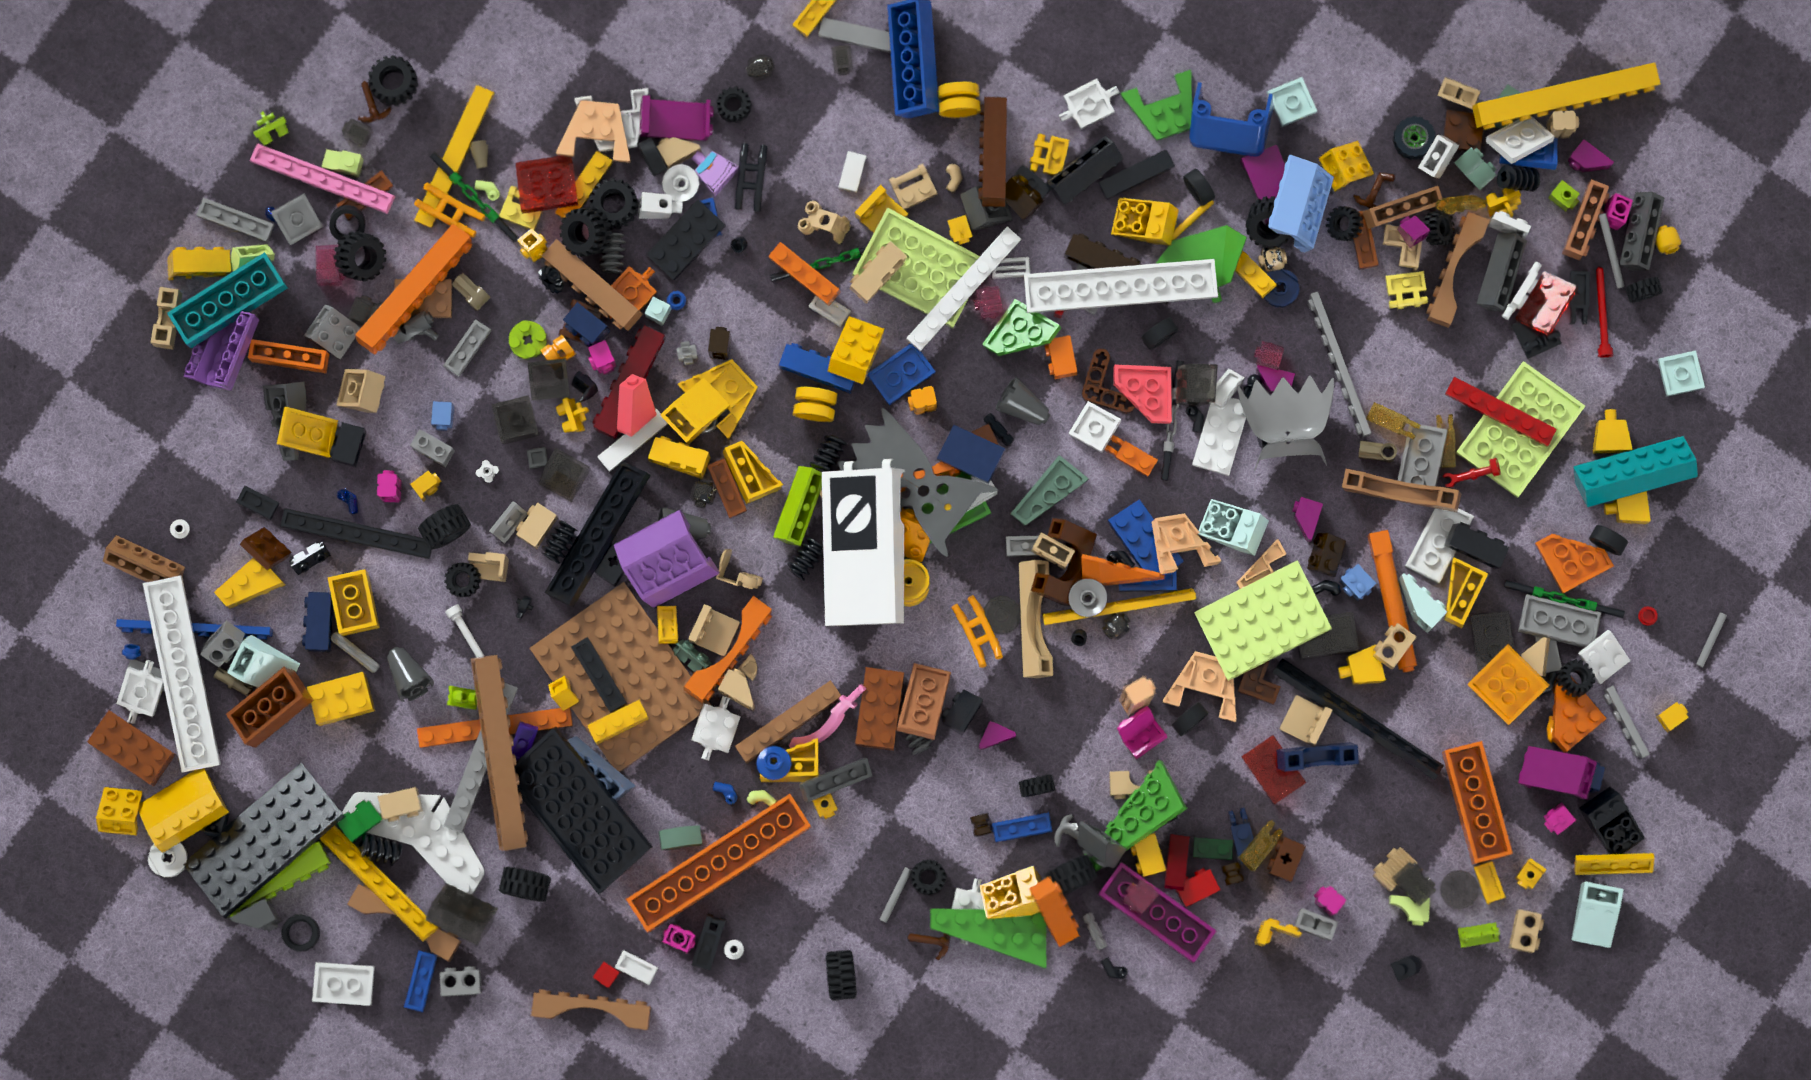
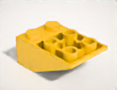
M1119 198L1111 234L1152 244L1171 246L1179 209L1167 202Z
M703 378L675 400L660 416L689 445L730 404Z
M1034 866L980 885L987 919L1029 916L1040 912L1029 890L1030 887L1042 881L1040 874Z

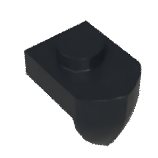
M580 371L574 375L571 385L583 393L578 402H584L598 392L596 383L588 375Z
M225 814L202 829L204 834L208 837H217L221 832H224L229 814Z
M1409 955L1391 963L1390 965L1397 981L1399 982L1419 973L1422 967V960L1417 956Z

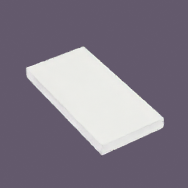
M1435 508L1405 567L1440 584L1456 553L1455 550L1444 546L1453 524L1460 522L1470 525L1474 516L1459 508L1458 512Z

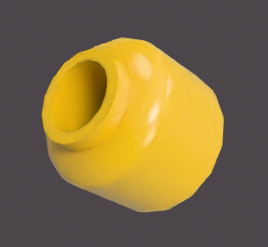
M1667 225L1659 227L1655 241L1658 251L1666 255L1678 251L1682 241L1676 228L1668 227Z

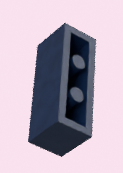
M308 592V597H305L304 600L307 616H304L303 619L306 635H303L302 645L305 646L307 651L331 652L330 638L332 636L333 620L331 592Z

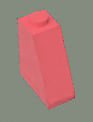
M631 374L619 385L617 419L618 432L632 437L657 415L646 379Z

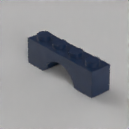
M1351 742L1277 749L1278 769L1283 771L1304 770L1307 767L1321 765L1343 766L1359 764L1358 745Z

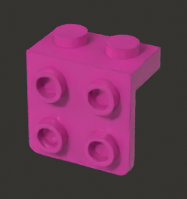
M1148 706L1138 709L1133 716L1123 720L1117 727L1124 745L1136 760L1168 738L1155 721Z

